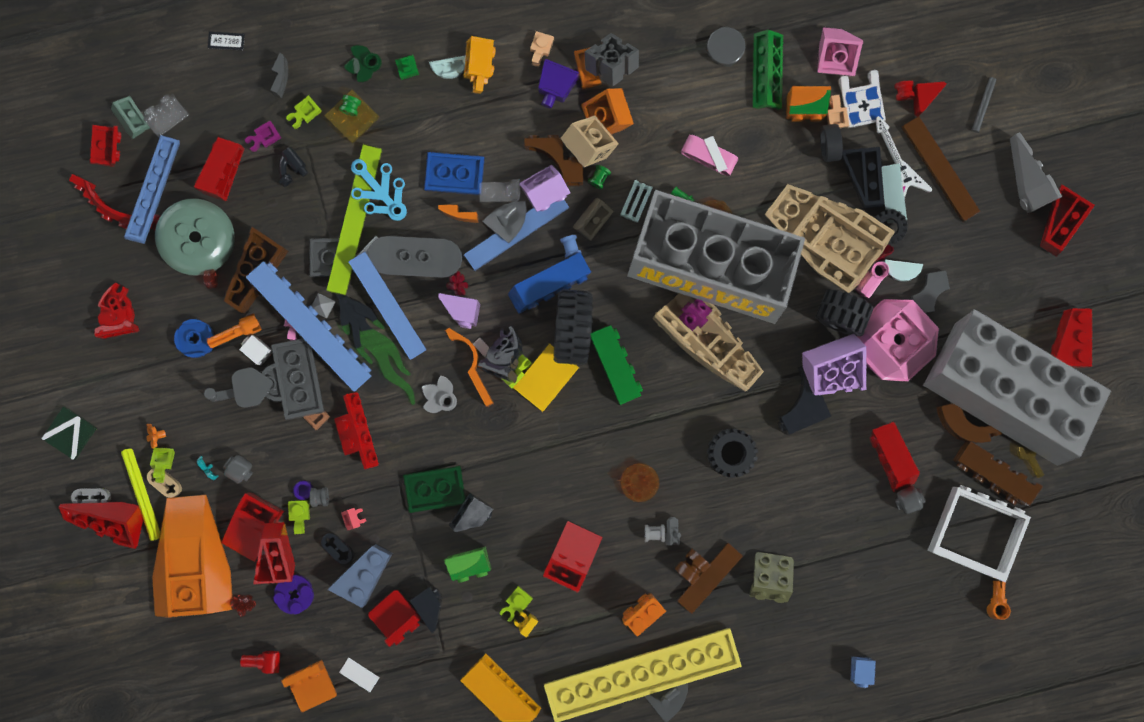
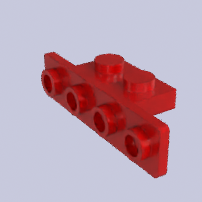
M358 392L346 394L343 397L348 414L334 419L344 455L359 451L364 469L376 467L379 463Z

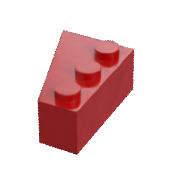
M218 137L212 145L210 155L194 188L207 196L227 201L245 148L238 143Z
M265 523L260 540L253 584L292 582L296 565L285 523Z

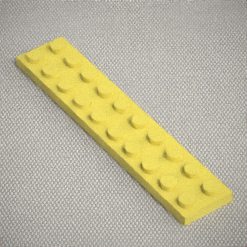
M727 628L544 683L554 721L560 722L742 666L731 629Z

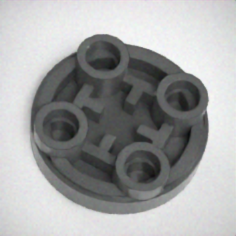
M722 27L715 30L707 43L708 56L716 64L730 67L737 63L745 51L743 36L739 31L730 27Z

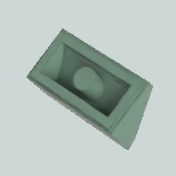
M130 96L112 103V112L131 139L150 128V125Z

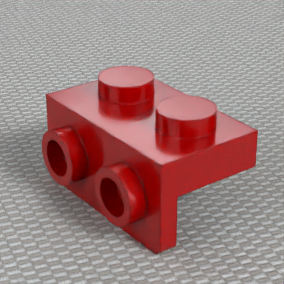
M92 125L89 164L114 167L115 163L119 162L120 151L117 150V143L121 141V132H118V126Z

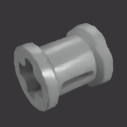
M645 525V542L649 540L665 542V526L649 527Z

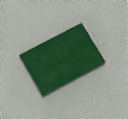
M461 466L403 475L409 513L462 505L466 500Z

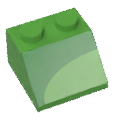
M486 546L448 556L445 559V564L452 581L457 580L458 583L469 580V576L476 575L477 578L488 575L487 572L491 570Z

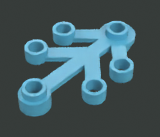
M357 159L353 161L351 165L352 172L355 175H361L375 192L354 188L351 192L352 198L355 200L361 198L383 200L387 206H375L371 202L365 204V213L369 215L373 213L388 214L392 220H402L407 213L405 205L401 203L402 189L405 186L404 180L402 178L394 180L395 195L393 201L388 195L392 166L388 163H384L381 166L382 181L380 186L366 170L367 165L363 160ZM359 163L363 166V168L361 170H357L355 168V165ZM384 166H388L390 168V171L388 173H385L383 171ZM401 181L402 187H397L395 182ZM354 191H360L361 196L355 197ZM368 205L373 206L374 210L372 212L366 210ZM394 208H400L401 213L395 214Z

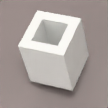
M254 335L246 337L241 343L242 347L239 349L254 363L261 366L273 353L269 346Z

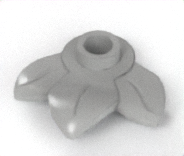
M440 376L437 385L430 384L422 387L423 393L428 399L423 407L426 411L437 413L441 410L451 411L456 407L457 398L453 394V385L446 377ZM446 398L451 399V403L449 405H445L444 400Z

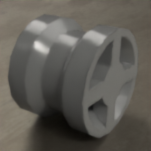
M322 487L319 490L316 488L310 489V503L312 507L329 505V491L327 487Z

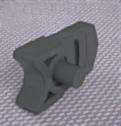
M670 517L667 519L665 544L679 545L681 534L678 533V519Z

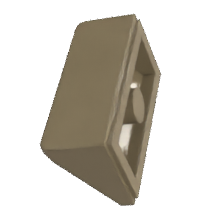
M595 198L574 224L573 228L591 241L614 211L602 200Z

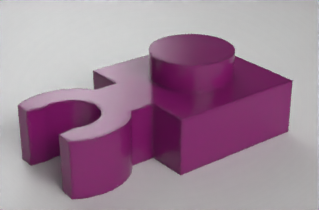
M268 121L254 130L257 134L256 136H248L245 142L248 144L254 141L255 144L250 150L255 152L260 148L261 144L266 148L282 137L273 123Z

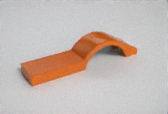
M450 328L446 329L445 331L451 341L459 340L470 346L473 351L474 360L468 374L485 406L488 407L494 404L476 371L479 361L476 347L470 340Z

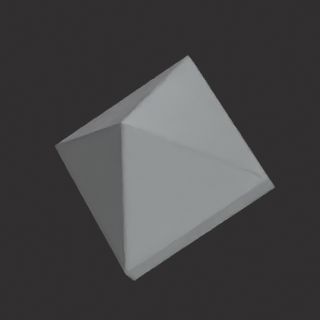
M318 293L312 307L319 315L328 318L335 301Z

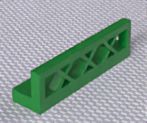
M768 29L754 34L753 108L770 107L777 110L782 109L783 34ZM773 38H776V47L773 43ZM773 56L776 60V65L773 63ZM773 75L776 79V84L773 82ZM772 94L775 96V103L772 102Z

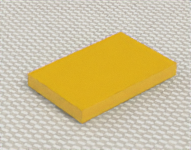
M550 343L526 371L522 379L513 387L542 412L579 369L574 364L556 363L553 360L554 347Z

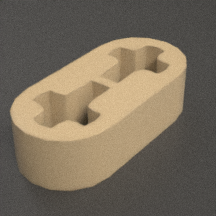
M154 469L148 472V482L164 496L173 498L181 493V484L166 471L164 483H156L154 481ZM166 483L170 486L175 485V492L169 493L170 488L166 486Z

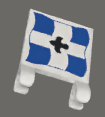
M872 70L868 73L870 85L849 89L848 76H842L838 79L844 107H847L848 128L876 123L878 116L883 121H886L877 70Z

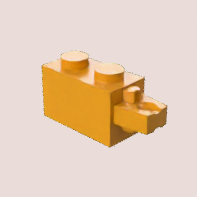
M471 36L466 44L464 78L470 79V82H473V93L481 94L484 84H487L488 79L494 73L492 58L495 56L496 48L493 47L494 40Z

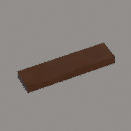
M727 543L710 562L711 566L705 573H700L698 581L694 585L691 584L677 601L693 614L743 555Z

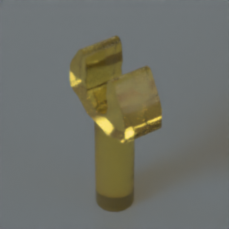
M1018 447L1017 454L1019 459L1028 460L1037 478L1044 476L1035 458L1037 453L1030 450L1026 454L1023 447Z

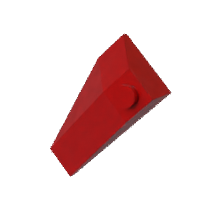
M124 502L60 504L58 506L65 521L83 529L89 527L97 532L96 535L100 537L106 535L113 538V543L137 548L143 523L139 506Z

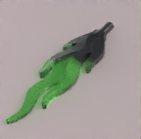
M335 293L339 299L340 320L345 334H350L349 325L351 323L354 344L360 355L370 364H373V360L365 352V348L371 351L378 360L385 378L404 389L410 398L411 404L414 405L415 396L411 386L394 371L389 361L388 355L392 356L402 373L408 376L411 375L405 369L397 347L389 338L374 330L366 322V317L382 330L385 329V326L380 323L375 313L368 306L352 300L347 295Z

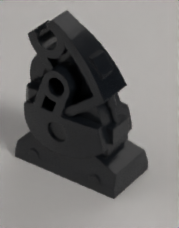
M510 326L508 327L510 332L507 335L504 329L500 330V338L489 348L485 359L480 360L477 366L485 373L515 384L518 376L513 371L517 369L519 363L518 355L522 354L523 351L522 342L517 332Z

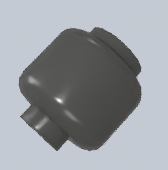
M241 455L231 456L223 467L225 470L224 475L236 484L241 483L243 480L247 482L253 474L250 471L252 463Z
M914 486L899 490L897 492L898 498L894 499L898 510L903 509L906 514L921 510L923 503H926L920 488L916 489Z

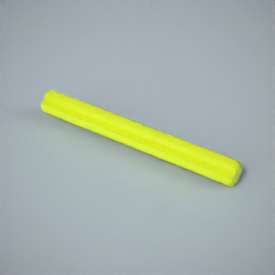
M125 449L121 454L151 541L160 538V530L133 449Z

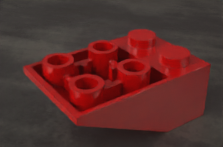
M251 492L245 493L233 514L221 543L255 562L258 558L260 540L265 523H278L284 511Z
M567 521L543 576L579 592L603 537Z

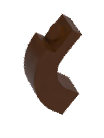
M953 403L936 407L944 428L959 440L985 443L991 442L990 437L1002 434V432L990 425L978 427L971 424L965 418L962 408Z

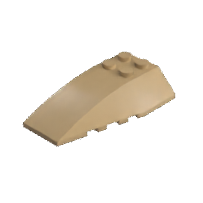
M787 184L765 213V216L777 229L804 237L805 241L801 256L818 274L847 293H850L862 281L895 233V231L863 210L848 207L846 204L828 200V198L823 196L819 197L809 191Z
M679 293L654 315L652 319L683 350L708 370L734 386L747 391L764 372L749 351L745 352L742 348V341L739 337H734L730 331L732 327L728 322H723L720 318L721 312L714 304L703 301L712 312L706 317L708 319L707 323L702 328L697 326L693 331L683 324L679 316L683 313L681 309L688 302L692 304L696 298Z

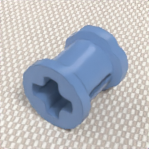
M576 235L560 239L565 248V258H570L581 252L576 243Z

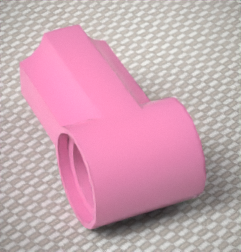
M884 262L874 263L854 290L861 296L869 299L881 281L888 275V265ZM876 266L882 268L881 276L875 274Z

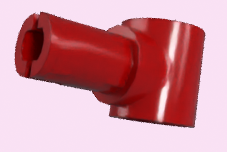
M264 651L259 656L242 655L240 665L241 667H257L259 670H262V673H278L280 670V652Z

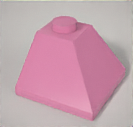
M823 27L819 44L817 72L855 76L863 40L842 29Z

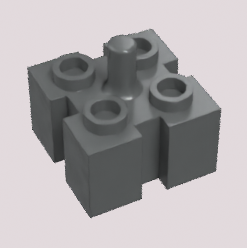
M612 33L600 40V46L595 44L585 51V70L595 76H602V80L612 87L623 80V75H629L639 68V49L629 43L623 45L622 39Z

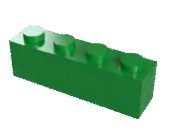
M610 325L591 333L590 338L619 405L642 396L640 393L643 391L639 380L635 381L633 374H635L633 365L631 363L628 364L625 357L628 356L624 345L620 347L617 340L620 339L617 329H613Z

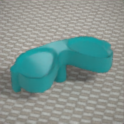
M199 457L197 464L205 472L206 476L212 480L218 478V475L210 471L213 465L206 466L202 460L203 457Z

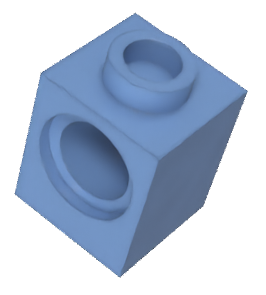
M852 657L850 680L857 687L867 688L868 685H874L875 660L872 658Z

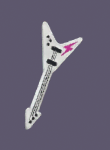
M878 116L876 118L877 133H881L894 163L900 164L904 199L909 186L931 192L932 188L902 161L887 130L889 126Z

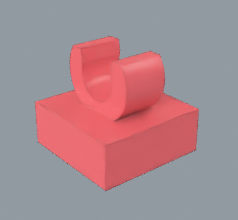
M353 508L341 512L347 531L360 527V524L366 521V519L359 520L357 514L362 512L363 509L355 510Z

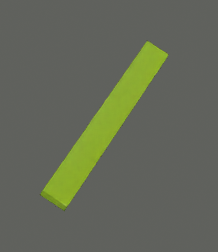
M363 145L360 159L366 163V170L375 179L382 149ZM358 163L357 170H361L363 166ZM355 175L352 190L360 188L362 191H372L370 185L361 175ZM354 191L355 197L361 196L360 191ZM350 194L327 286L328 292L346 296L353 269L348 261L356 257L366 217L364 206L369 203L370 199L361 198L355 200Z

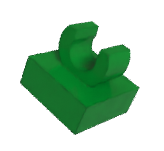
M414 55L395 60L401 80L419 75Z

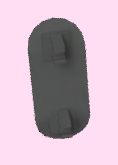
M384 236L373 241L368 251V257L377 271L387 275L450 277L458 271L462 262V254L458 245L447 239Z

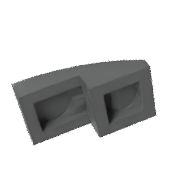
M279 53L272 68L277 77L271 87V92L275 96L282 98L288 79V62L285 56Z

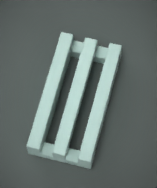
M635 180L620 216L638 223L653 187L646 186V184ZM636 187H640L628 215L626 214V210L629 206V203L632 199ZM643 190H647L636 217H633L632 215Z

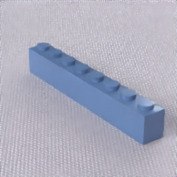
M263 261L246 278L355 392L371 377L369 372L372 370L364 362L362 364L359 363L356 359L358 355L351 348L347 350L343 346L345 341L338 334L334 336L329 331L332 327L325 320L321 322L316 317L318 312L311 305L307 307L303 303L305 300L298 291L294 293L289 288L291 284L284 276L280 278L276 274L278 270L272 263L266 264Z

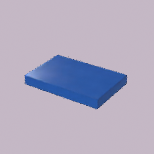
M428 152L424 190L481 195L485 158L482 156Z

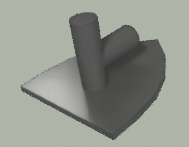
M526 201L505 204L495 209L482 222L506 242L510 243L522 229L527 212Z
M688 683L645 696L664 722H668L681 709L687 696Z

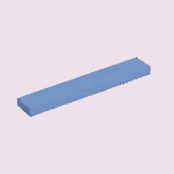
M160 135L125 232V239L145 244L180 145L179 140Z
M565 200L550 204V207L545 211L537 212L533 208L526 213L522 229L510 243L495 233L465 253L464 256L476 271L560 215L569 206Z
M363 252L348 261L409 359L411 360L426 351L427 349L367 253Z

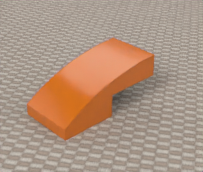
M438 205L439 211L452 219L478 223L477 212H459L458 205Z

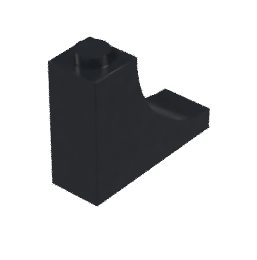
M803 365L798 367L801 378L799 396L792 408L784 415L778 417L780 420L778 426L781 432H785L786 435L832 417L823 396L813 394Z

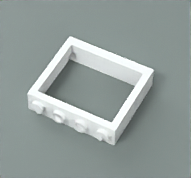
M962 485L960 487H952L928 551L1006 582L1031 517L1025 515V511L1016 507L1014 509L1008 508L1007 503L1000 500L995 502L988 500L990 497L980 492L977 495L971 493V488ZM959 496L1016 519L997 570L939 547Z

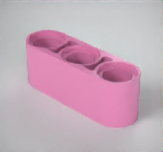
M689 135L681 153L718 172L705 141L695 135ZM718 147L728 168L719 173L730 176L738 161V157Z

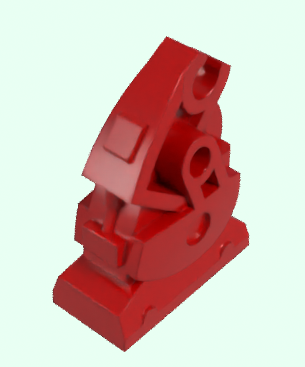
M114 283L109 287L98 303V306L101 307V312L98 316L100 327L95 329V337L105 339L140 332L138 325L133 323L134 310L130 299L126 296L128 289L122 287V291L118 292V288L121 286L118 283Z

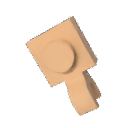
M536 31L530 48L531 52H535L532 58L533 66L539 67L542 56H549L554 41L553 36Z
M839 95L831 96L829 100L831 109L827 113L828 125L837 124L840 128L849 127L847 107L841 108Z

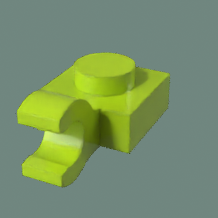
M523 354L518 358L517 369L513 371L518 376L516 383L514 384L502 379L511 388L525 375L522 371L532 365V362Z
M154 448L150 466L155 468L153 478H156V483H164L165 469H171L175 455L174 449Z
M309 500L289 501V521H295L294 534H305L304 520H310Z

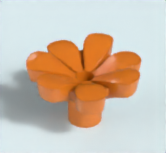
M147 424V433L149 435L146 438L150 442L151 448L157 447L158 439L166 437L164 430L157 431L152 424Z

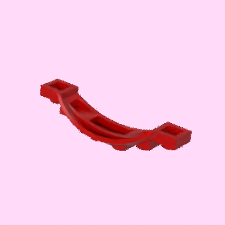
M74 174L71 175L69 181L75 184L74 188L84 192L82 196L88 198V203L97 207L96 211L102 213L101 218L110 222L113 219L119 221L118 226L127 229L132 215L112 209L95 192L96 185ZM156 214L154 216L150 229H156L160 215Z

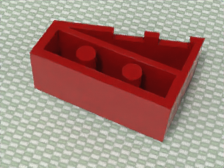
M1062 184L1058 188L1062 197L1054 200L1040 244L1041 248L1056 257L1063 251L1095 206Z
M1072 308L1065 310L1056 332L1057 336L1054 344H1052L1050 355L1072 368L1092 367V309Z
M895 422L872 430L870 442L873 448L877 450L879 461L883 465L893 492L915 484L920 472Z

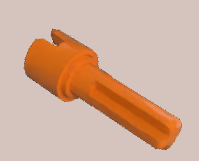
M254 313L239 319V324L208 338L207 343L209 347L214 348L243 334L250 336L261 331V326Z

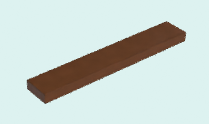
M918 116L903 125L901 128L961 221L964 222L981 212L921 118Z

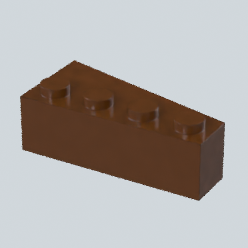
M251 227L250 236L243 248L244 252L237 264L236 273L232 277L224 298V302L246 314L260 294L246 276L263 261L266 264L271 262L277 269L289 252L253 227Z

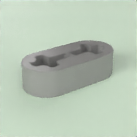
M104 488L77 489L71 496L73 503H81V500L78 499V495H81V493L83 496H88V499L82 500V503H105L111 500V493ZM101 494L105 496V499L102 500L94 499V495Z

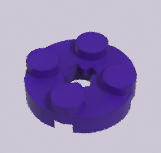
M293 575L292 582L278 583L274 591V602L283 612L288 614H299L306 610L314 599L312 584L302 575ZM296 589L299 597L292 599L289 592Z

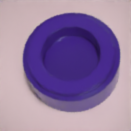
M308 481L297 482L293 488L295 497L299 500L309 499L310 489L313 488V485Z

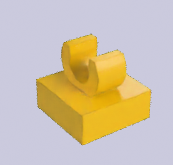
M521 611L520 615L524 617V621L518 622L514 620V624L519 627L520 633L527 637L538 623V620L533 614L530 613L527 617V614Z

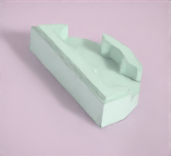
M465 56L429 63L437 76L444 79H453L464 71Z
M884 260V263L889 267L888 274L894 280L900 282L909 281L917 277L923 264Z

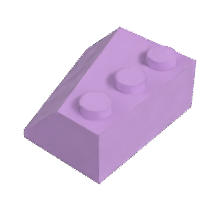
M855 334L802 353L803 369L814 395L833 394L838 390L852 392V389L857 388L866 390V346Z

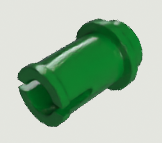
M677 186L670 194L692 202L695 201L692 195H687Z

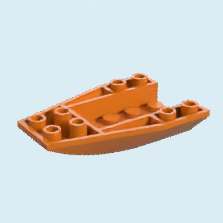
M207 495L173 497L166 500L152 577L155 616L177 617L233 610L231 570Z

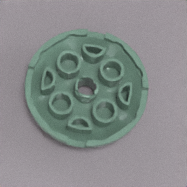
M185 199L176 202L163 212L156 225L155 243L160 256L171 268L183 274L204 275L217 270L228 260L234 247V229L229 217L217 205L206 200ZM195 231L201 235L200 241L196 243L189 239L190 233Z

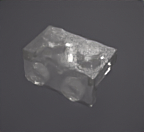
M174 94L171 96L165 95L159 100V105L155 108L152 105L144 111L143 120L158 137L189 116V113L176 99Z

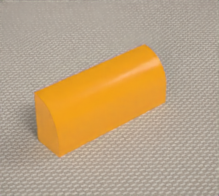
M487 654L480 658L460 680L502 722H531L541 709Z

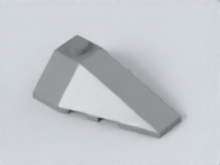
M1019 132L1011 137L1010 143L1020 205L1028 214L1062 197L1051 175L1046 176L1042 171L1041 167H1043L1041 161H1037L1032 157L1033 151Z

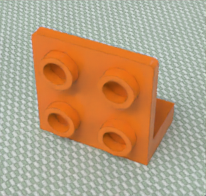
M651 593L642 595L637 600L638 604L634 608L630 606L623 612V624L628 626L637 637L666 612L664 607Z
M322 660L281 680L284 688L290 686L301 712L337 696Z

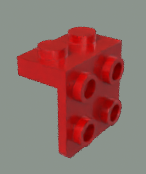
M394 590L368 614L369 618L387 637L385 643L389 647L393 643L397 646L405 639L403 635L408 630L412 633L420 625L418 621L421 619L418 612L398 590Z

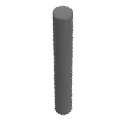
M990 77L971 130L974 133H979L997 80L996 78Z

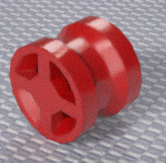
M902 81L895 84V89L898 93L896 95L897 101L910 100L916 97L913 91L914 81Z

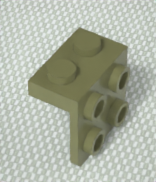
M757 552L754 562V581L750 588L749 596L755 597L758 600H774L777 603L788 602L793 593V558Z

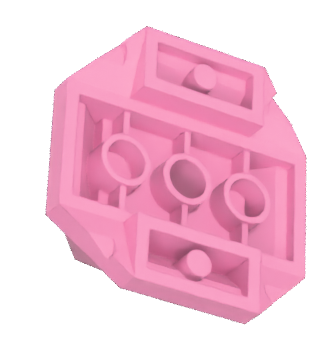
M883 299L874 307L864 334L857 337L866 346L867 366L880 380L908 382L936 356L939 328L913 300ZM895 335H899L901 337L902 341L900 345L894 342Z

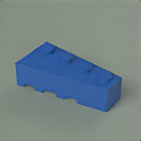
M581 252L514 285L508 296L518 314L527 309L530 310L538 306V303L544 300L552 299L562 289L569 290L572 288L571 285L575 283L579 285L588 280L587 276L591 273V270Z

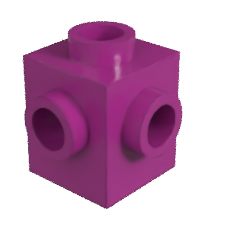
M696 299L692 304L688 302L681 309L683 313L679 316V319L686 327L693 331L697 326L702 328L707 323L708 319L706 317L712 310L702 300Z

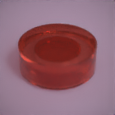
M214 269L206 270L203 275L205 286L208 289L216 288L218 285L216 271Z

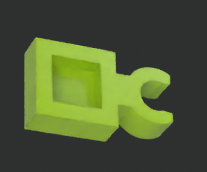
M308 95L294 107L297 112L288 114L286 119L291 121L295 118L296 123L292 126L294 129H297L301 126L302 120L309 123L322 111Z
M518 586L506 600L510 605L502 608L500 615L505 611H509L511 616L507 621H512L515 611L523 612L533 600V597Z

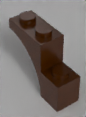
M532 135L524 138L525 150L536 151L549 157L559 168L566 186H583V165L578 162L576 157H568L567 160H563V141L560 139L561 137L558 135H548L547 138H540V136Z

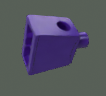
M545 59L538 88L539 93L544 95L541 105L552 109L555 100L563 103L578 81L579 72Z

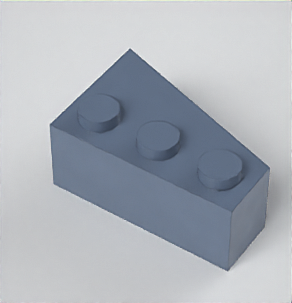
M376 544L373 545L328 590L360 607H364L393 553Z

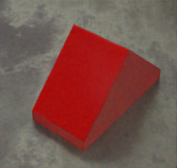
M945 82L919 83L914 86L913 91L916 95L913 98L915 116L918 117L925 111L946 86Z

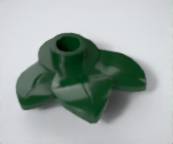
M352 46L351 51L355 58H352L344 68L352 74H357L358 82H366L371 79L373 72L381 68L382 60L378 54L371 53L365 46ZM372 60L376 61L373 66L369 65Z

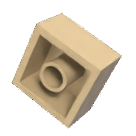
M596 116L572 123L560 138L584 167L607 159L619 144Z

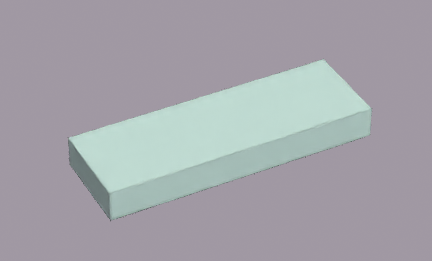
M900 164L882 166L885 209H896V211L902 212L901 214L905 215L907 221ZM887 220L888 224L896 223L894 220Z

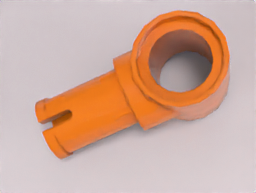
M993 581V598H991V603L987 606V614L992 619L1004 620L1010 615V607L1007 604V599H1005L1006 582ZM997 606H1000L1002 610L999 616L995 611Z

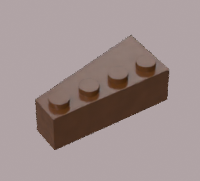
M971 441L964 442L953 459L957 463V468L964 472L969 471L972 473V478L980 483L985 482L988 484V488L996 494L1001 493L1005 496V500L1012 505L1030 506L1042 489V485L1037 482L1033 484L1026 481L1027 476L1021 472L1010 471V465L999 459L994 461V455Z

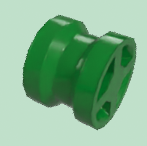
M343 95V104L339 107V111L357 117V108L361 105L362 101L349 95Z

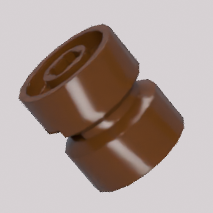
M692 548L685 556L686 560L681 561L675 567V570L694 585L700 578V573H705L711 564Z

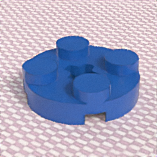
M190 319L183 322L179 329L176 330L174 342L177 349L187 357L199 358L212 351V348L207 343V339L214 336V332L209 324L201 320ZM194 333L199 336L196 344L190 341V337H193Z

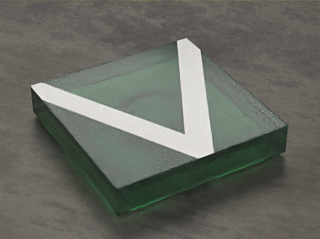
M63 407L42 437V440L71 459L76 460L97 427L67 407Z

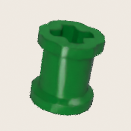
M597 164L593 176L588 179V183L602 190L603 183L607 176H610L611 171Z

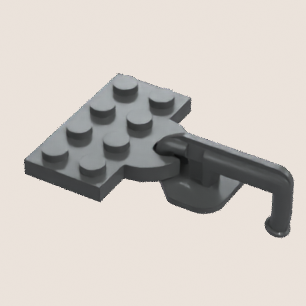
M304 338L271 345L275 364L265 368L262 373L254 368L236 371L232 376L233 389L215 392L214 389L207 388L204 391L205 398L212 402L235 398L236 403L243 408L259 405L266 396L274 402H282L285 420L325 412L313 348Z

